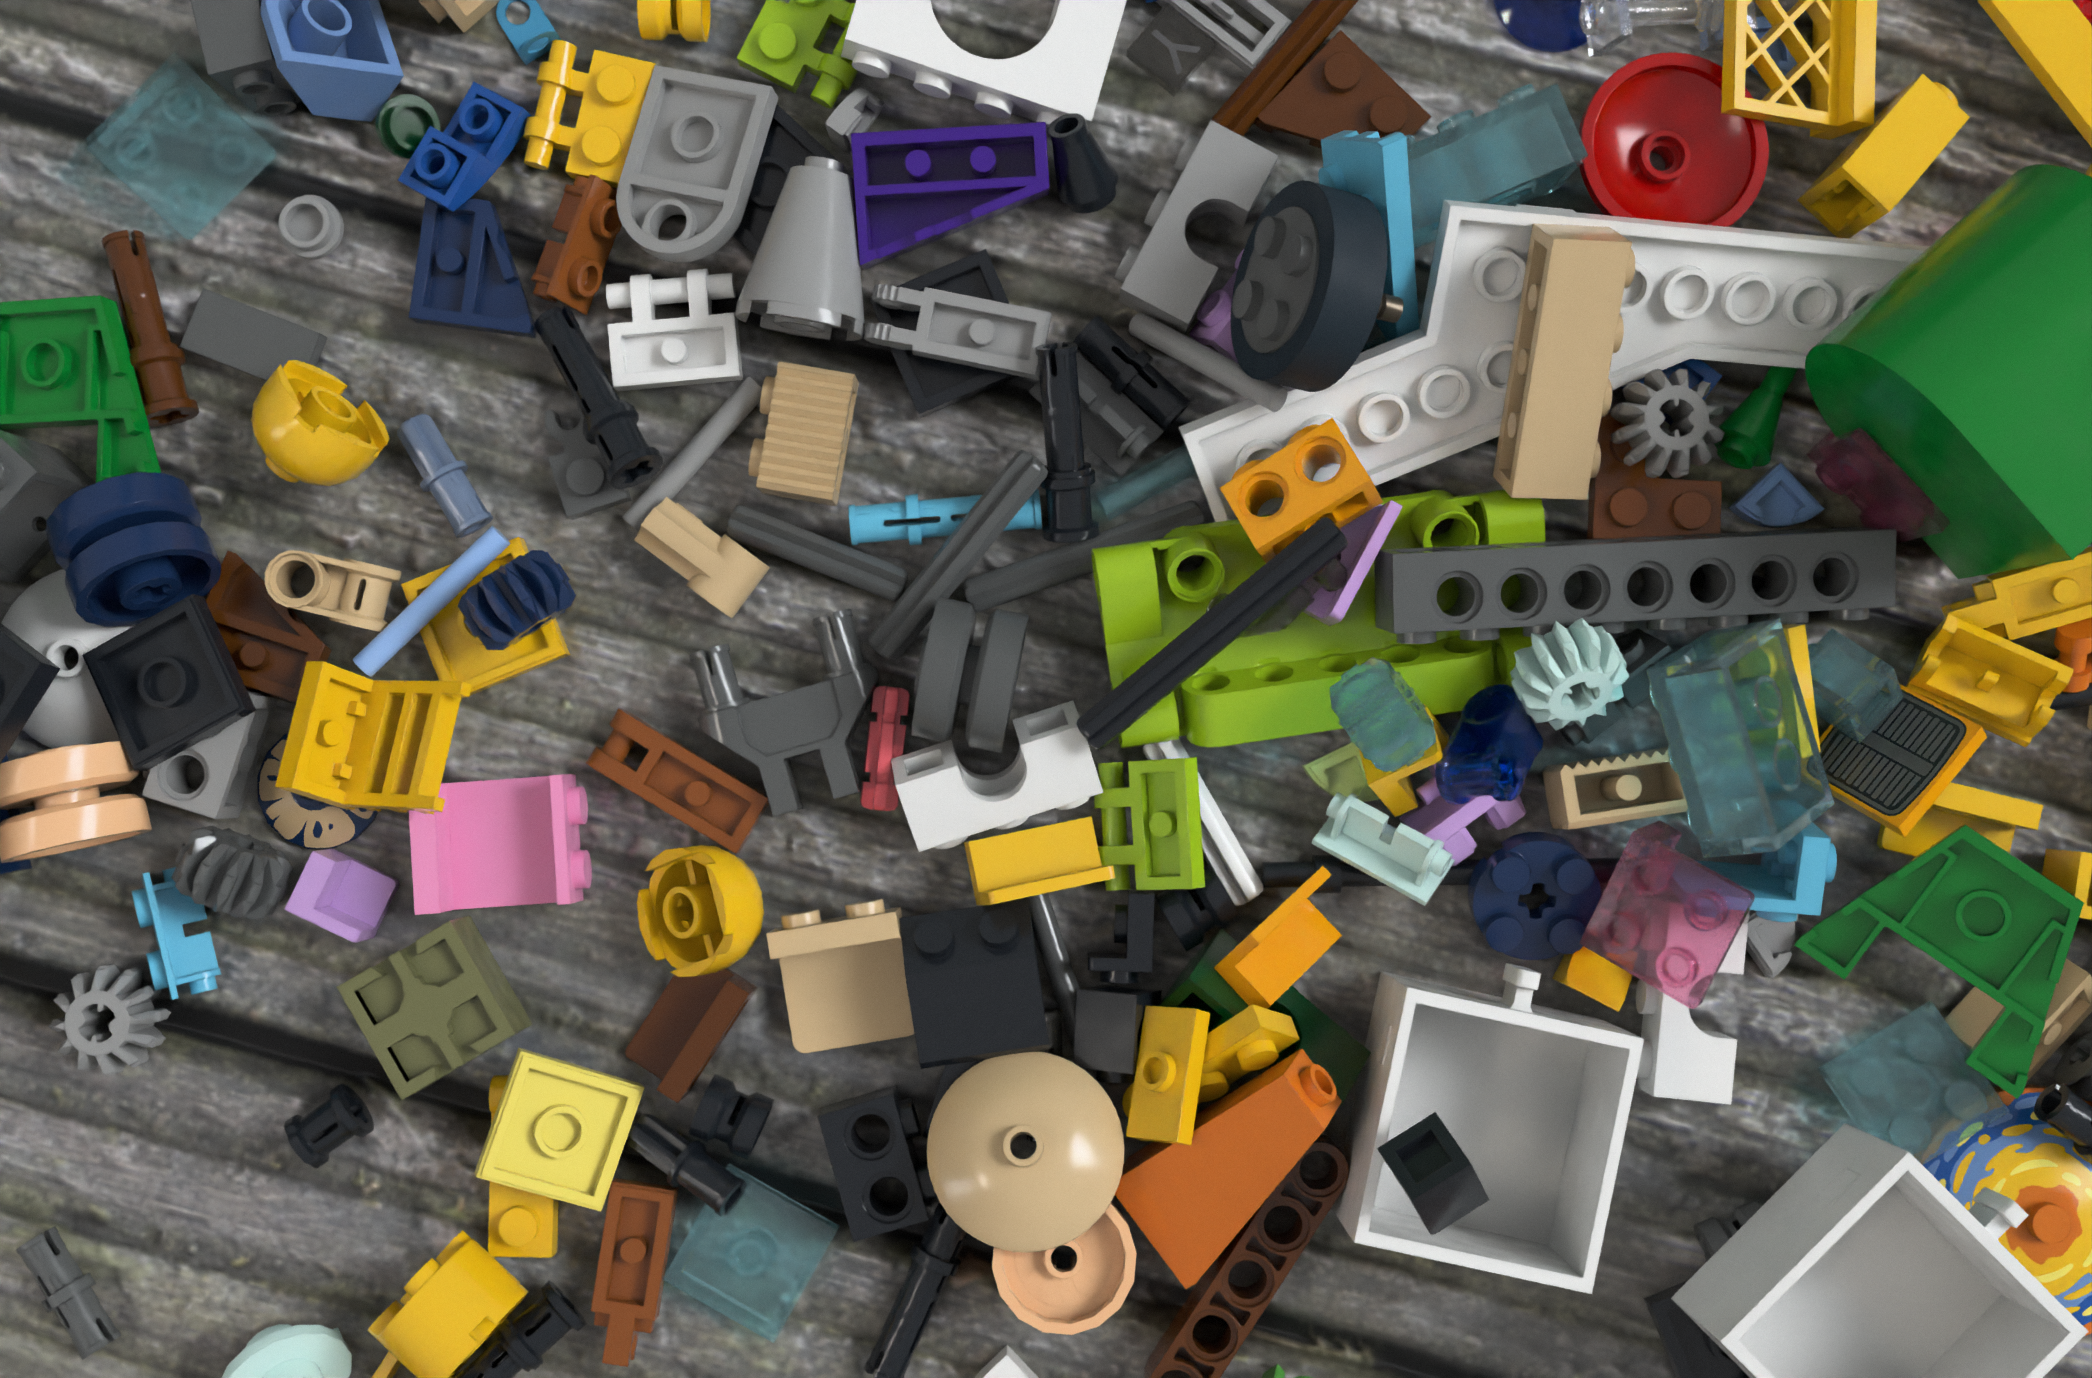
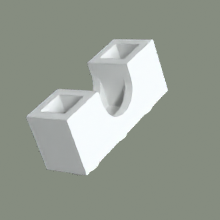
M1072 700L1013 719L1019 740V750L1013 763L997 774L979 775L967 770L957 757L952 739L891 759L895 786L918 851L921 852L933 847L936 849L952 848L964 842L970 835L992 828L1001 830L1014 828L1024 823L1029 816L1054 808L1059 810L1076 808L1084 804L1089 797L1103 793L1088 741L1080 733L1076 724L1080 717L1074 701Z
M1654 898L1653 912L1648 911L1645 914L1642 926V944L1645 950H1649L1647 975L1640 976L1636 988V1008L1639 1014H1643L1641 1037L1644 1038L1636 1077L1637 1088L1654 1097L1731 1105L1737 1039L1719 1032L1700 1030L1691 1019L1688 1005L1692 989L1703 977L1713 973L1744 974L1749 910L1731 909L1729 916L1712 917L1691 911L1690 905L1683 901Z

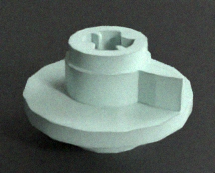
M278 1324L257 1333L247 1343L246 1347L228 1364L222 1378H349L352 1368V1354L338 1327L330 1329L322 1325L292 1326L289 1324Z

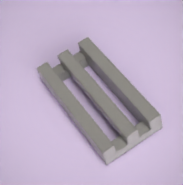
M1186 0L1155 1L1248 75L1292 24L1291 20L1265 0H1234L1269 28V31L1263 35L1223 1L1194 0L1254 47L1253 51H1250Z

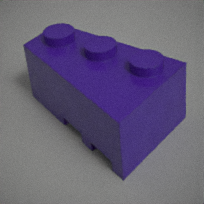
M1046 122L851 133L860 266L865 270L1049 194Z

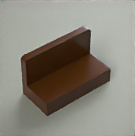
M728 968L700 976L678 977L674 975L625 1050L626 1057L661 1079L662 1081L656 1090L674 1102L679 1103L689 1094L758 987Z

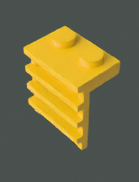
M307 661L275 787L346 810H355L356 807L370 811L389 809L399 813H407V810L418 811L424 814L442 812L445 799L438 797L458 709L461 697L470 696L472 685L464 681L371 680L324 661Z

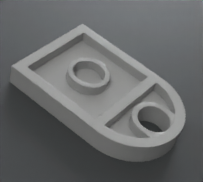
M654 66L616 195L617 212L624 229L645 252L667 262H692L713 254L734 235L745 212L779 98L772 86L663 66ZM677 214L686 216V226L681 235L668 241L659 239V228L665 219Z

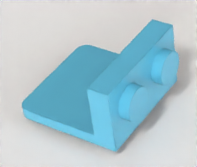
M1768 804L1761 865L1664 858L1661 859L1660 874L1681 900L1689 904L1690 910L1695 913L1712 917H1726L1730 915L1731 909L1756 911L1757 916L1767 920L1794 922L1797 920V914L1821 915L1825 882L1830 883L1834 879L1837 854L1834 844L1831 843V838L1795 806Z

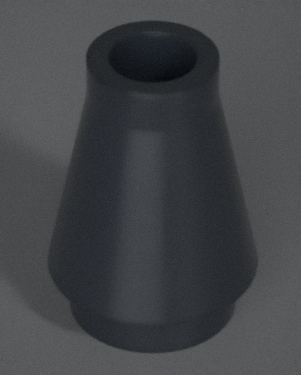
M1077 113L1060 116L1048 127L1053 148L1058 197L1076 213L1087 214L1101 210L1109 205L1116 196L1115 186L1118 181V174L1089 131L1084 117Z

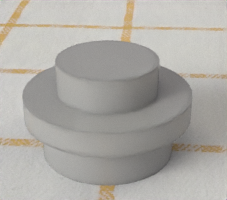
M303 195L293 199L282 209L278 220V232L282 243L295 255L304 259H320L331 254L338 247L343 237L344 223L338 209L328 200L316 195Z

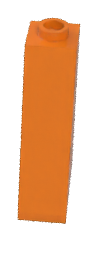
M1301 1048L1196 1114L1191 1146L1153 1141L1129 1156L1126 1160L1115 1196L1185 1289L1197 1283L1326 1129L1342 1102L1337 1095L1331 1076L1323 1067L1314 1064Z

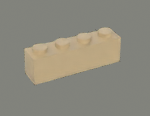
M1532 224L1493 477L1511 498L1587 500L1590 478H1595L1599 472L1601 464V448L1597 441L1601 417L1608 414L1612 403V385L1608 378L1612 354L1619 351L1624 334L1623 319L1620 315L1624 288L1626 289L1631 285L1635 273V255L1631 249L1632 242L1610 227Z

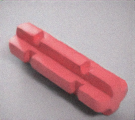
M878 686L872 692L870 712H876L875 722L869 721L863 771L870 774L869 782L862 781L860 798L861 806L870 810L893 811L898 807L899 795L894 785L891 759L904 755L907 725H901V716H908L910 694L908 690L903 688Z

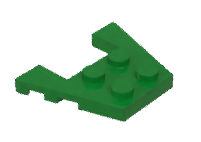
M98 295L0 302V430L98 425L96 483L110 477L136 472L161 473L135 370L129 358L130 351L116 301Z
M1963 824L1801 934L1794 945L1845 980L1882 929L1888 927L1986 993L2004 1007L1965 1056L1964 1062L2018 1099L2024 1091L2028 1079L2027 1074L2036 1046L2040 1042L2049 1005L2056 984L2059 982L2084 902L1966 824Z

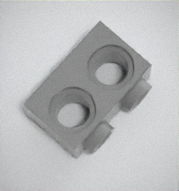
M247 689L256 711L157 766L143 771V777L147 781L142 796L213 819L239 818L278 699ZM194 758L199 760L204 768L203 783L196 791L188 785L186 780L187 766Z

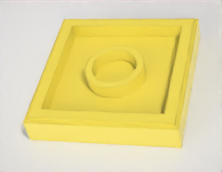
M518 1048L474 1172L475 1176L480 1179L601 1212L645 1087L637 1082Z

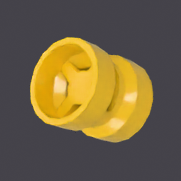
M637 0L638 27L642 40L662 41L669 34L681 35L689 42H707L710 32L711 0Z

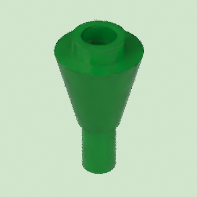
M1770 366L1759 388L1755 389L1718 426L1725 433L1722 440L1715 443L1714 446L1717 448L1718 456L1725 463L1739 469H1751L1753 466L1761 467L1770 463L1783 406L1782 398L1798 368Z

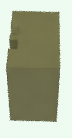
M470 915L446 922L417 939L413 944L390 955L379 964L366 969L337 986L338 991L401 1100L425 1089L533 1025Z

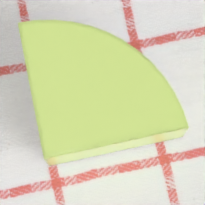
M1356 740L1302 765L1308 777L1320 789L1332 796L1339 792L1346 797L1354 793L1359 796V800L1362 802L1379 799L1367 783Z

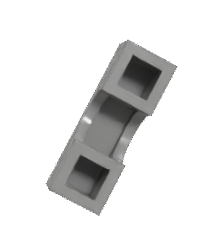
M1210 120L1201 138L1191 133L1174 164V168L1182 172L1172 193L1163 189L1159 191L1145 218L1144 223L1152 227L1142 249L1131 244L1117 269L1114 279L1123 283L1120 288L1118 302L1186 335L1214 283L1219 268L1199 258L1192 252L1185 238V229L1195 219L1206 215L1222 216L1244 227L1274 170L1279 155Z

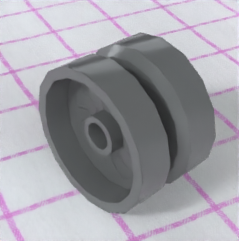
M939 597L928 637L925 636L916 672L914 685L916 700L912 721L913 736L945 742L954 732L960 705L969 706L965 738L969 747L1002 753L1021 664L1029 615L996 609L988 617L981 646L972 645L976 614L971 603Z

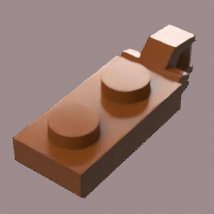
M615 1178L611 1183L591 1305V1312H595L594 1325L607 1327L602 1363L628 1367L629 1361L635 1358L639 1332H653L655 1320L659 1316L679 1187Z

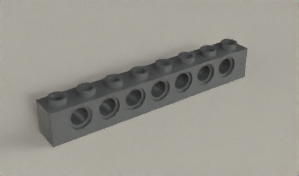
M1850 526L1381 549L1374 560L1376 628L1397 634V643L1427 644L1437 642L1436 631L1460 630L1461 640L1483 641L1499 639L1500 628L1523 627V636L1531 637V633L1545 635L1551 632L1555 621L1561 625L1573 624L1580 618H1583L1590 626H1602L1610 634L1625 632V621L1646 620V628L1650 630L1686 629L1687 618L1708 617V626L1748 625V615L1769 614V622L1806 623L1809 622V611L1829 610V619L1865 620L1869 619L1870 608L1895 607L1896 529ZM1822 562L1825 567V577L1822 584L1816 589L1813 582V574L1817 565ZM1762 564L1765 571V581L1760 590L1755 593L1752 588V575L1755 569ZM1698 567H1701L1705 576L1702 590L1696 596H1693L1690 591V578L1693 572ZM1639 569L1644 579L1643 589L1638 597L1631 600L1627 592V583L1630 576ZM1578 572L1582 579V591L1580 596L1573 603L1569 604L1565 599L1564 586L1567 579L1573 573ZM1516 575L1520 582V595L1513 605L1506 608L1501 600V588L1510 576ZM1453 578L1458 586V597L1451 608L1442 611L1437 603V592L1445 580Z

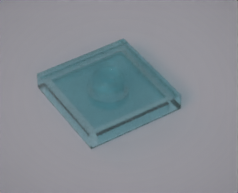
M729 1163L726 1169L747 1183L743 1196L736 1206L725 1216L722 1215V1217L717 1215L714 1209L705 1203L663 1280L774 1343L835 1236L839 1225Z

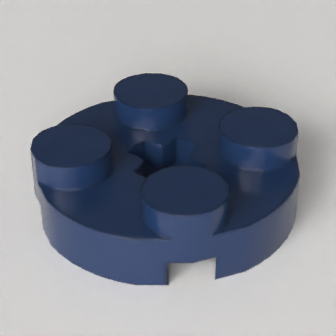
M1525 832L1513 835L1500 842L1503 848L1495 851L1488 860H1486L1485 856L1475 866L1469 881L1468 904L1475 922L1491 948L1518 959L1542 960L1555 957L1560 953L1566 955L1573 954L1585 945L1588 931L1594 925L1600 910L1601 887L1591 864L1570 842L1561 836L1547 832ZM1541 883L1543 890L1549 895L1545 903H1542L1537 908L1528 909L1526 903L1518 902L1520 895H1526L1531 892L1533 884Z

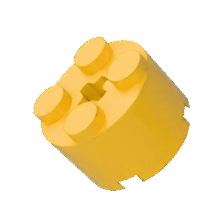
M462 1230L435 1260L431 1258L404 1286L403 1289L406 1291V1294L400 1300L404 1307L395 1300L373 1322L367 1331L417 1378H452L485 1340L487 1341L498 1329V1326L507 1319L529 1291L479 1243Z

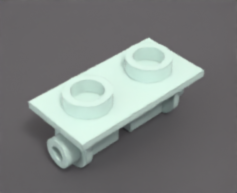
M1339 792L1335 794L1326 811V815L1329 818L1311 843L1424 906L1455 862L1452 859L1453 854L1443 849V841L1439 839L1435 841L1403 823H1400L1397 828L1387 824L1389 820L1388 815L1359 800V796L1351 793L1348 797Z

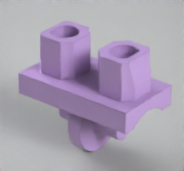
M1491 751L1478 761H1475L1468 752L1450 765L1442 758L1440 762L1427 767L1433 777L1416 789L1417 794L1422 800L1418 803V807L1406 812L1399 819L1403 824L1435 841L1437 839L1443 841V849L1453 854L1452 859L1455 860L1453 866H1456L1474 853V849L1477 846L1466 829L1468 824L1483 814L1490 825L1500 830L1508 828L1526 814L1517 790L1525 782L1515 767L1512 765L1506 766Z

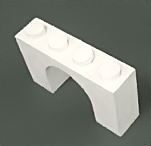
M856 0L841 57L853 60V68L872 77L888 78L889 74L892 73L913 80L915 89L932 97L946 99L952 93L975 101L974 107L989 116L1007 119L1011 117V114H1015L1036 122H1046V134L1049 135V125L1055 119L1066 114L1077 113L1082 115L1087 127L1092 122L1127 0H1055L1045 37L1029 51L1006 59L979 57L968 53L953 43L938 24L932 9L931 0Z

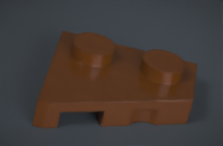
M1340 30L1261 111L1254 124L1261 130L1269 133L1276 129L1310 140L1309 145L1322 149L1321 139L1343 130L1357 131L1359 134L1366 131H1378L1380 138L1394 132H1402L1407 137L1408 144L1424 128L1432 116Z
M227 551L221 564L220 579L210 590L206 603L246 689L296 705L306 662H327L332 650L291 608L285 607L273 600L267 592L264 584L265 581L239 555Z

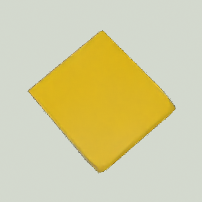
M1591 927L1588 931L1585 945L1573 954H1564L1552 979L1607 1008L1619 1012L1625 1001L1640 952Z

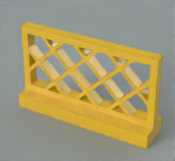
M1724 0L1721 113L1810 128V137L1827 140L1874 124L1877 0H1799L1787 13L1778 0H1754L1772 26L1760 40L1747 23V6L1753 0ZM1805 10L1813 21L1812 49L1793 24ZM1778 37L1797 62L1785 76L1766 50ZM1751 64L1754 65L1770 89L1761 100L1745 97L1746 69ZM1803 74L1806 75L1811 83L1810 109L1805 107L1791 87Z

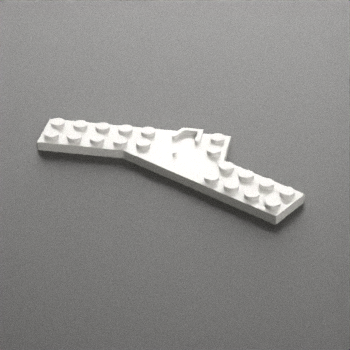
M1443 200L1420 329L1361 352L1346 374L1325 390L1308 392L1282 386L1287 389L1288 395L1285 404L1277 412H1272L1256 402L1246 399L1179 427V430L1215 522L1237 519L1220 487L1231 481L1232 476L1240 467L1253 460H1265L1286 447L1290 438L1299 430L1310 425H1321L1331 418L1334 419L1371 478L1374 486L1498 437L1533 223L1610 227L1632 242L1631 249L1635 255V273L1631 285L1626 289L1624 288L1620 315L1623 319L1624 334L1619 351L1612 354L1608 376L1612 390L1644 378L1653 369L1664 370L1689 359L1805 369L1806 356L1811 348L1930 246L1578 213L1572 209L1516 204L1515 207ZM1331 463L1322 466L1315 473L1313 481L1323 482L1331 479L1338 472L1340 464ZM1284 498L1267 500L1260 507L1257 516L1274 514L1281 507Z

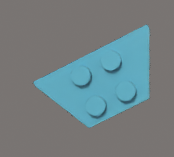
M1343 130L1321 139L1323 167L1318 172L1319 184L1368 198L1378 209L1384 224L1387 240V271L1383 293L1402 298L1404 307L1402 315L1396 323L1378 319L1375 320L1387 341L1418 330L1419 318L1407 137L1402 132H1394L1380 138L1378 131H1366L1359 134L1357 131Z

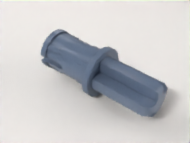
M420 414L403 422L397 430V436L424 479L420 483V487L424 492L431 491L454 529L455 536L463 538L489 524L493 520V516L487 511L465 474L468 465L463 460H456L432 418L427 414Z

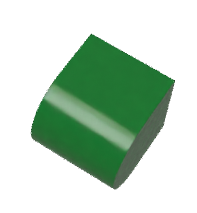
M2036 164L2019 169L1811 348L1806 356L1805 373L1810 392L1821 415L1835 437L1859 467L1958 579L2073 560L2092 543V177L2066 167Z

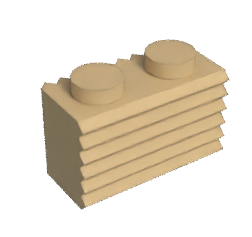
M779 361L776 377H765L760 398V413L768 415V424L765 439H754L749 459V476L758 477L756 487L763 494L837 506L859 386L855 374Z
M1682 746L1624 753L1622 755L1585 759L1584 761H1573L1572 763H1560L1558 765H1547L1543 771L1550 821L1553 829L1570 830L1694 811L1698 807L1690 753Z

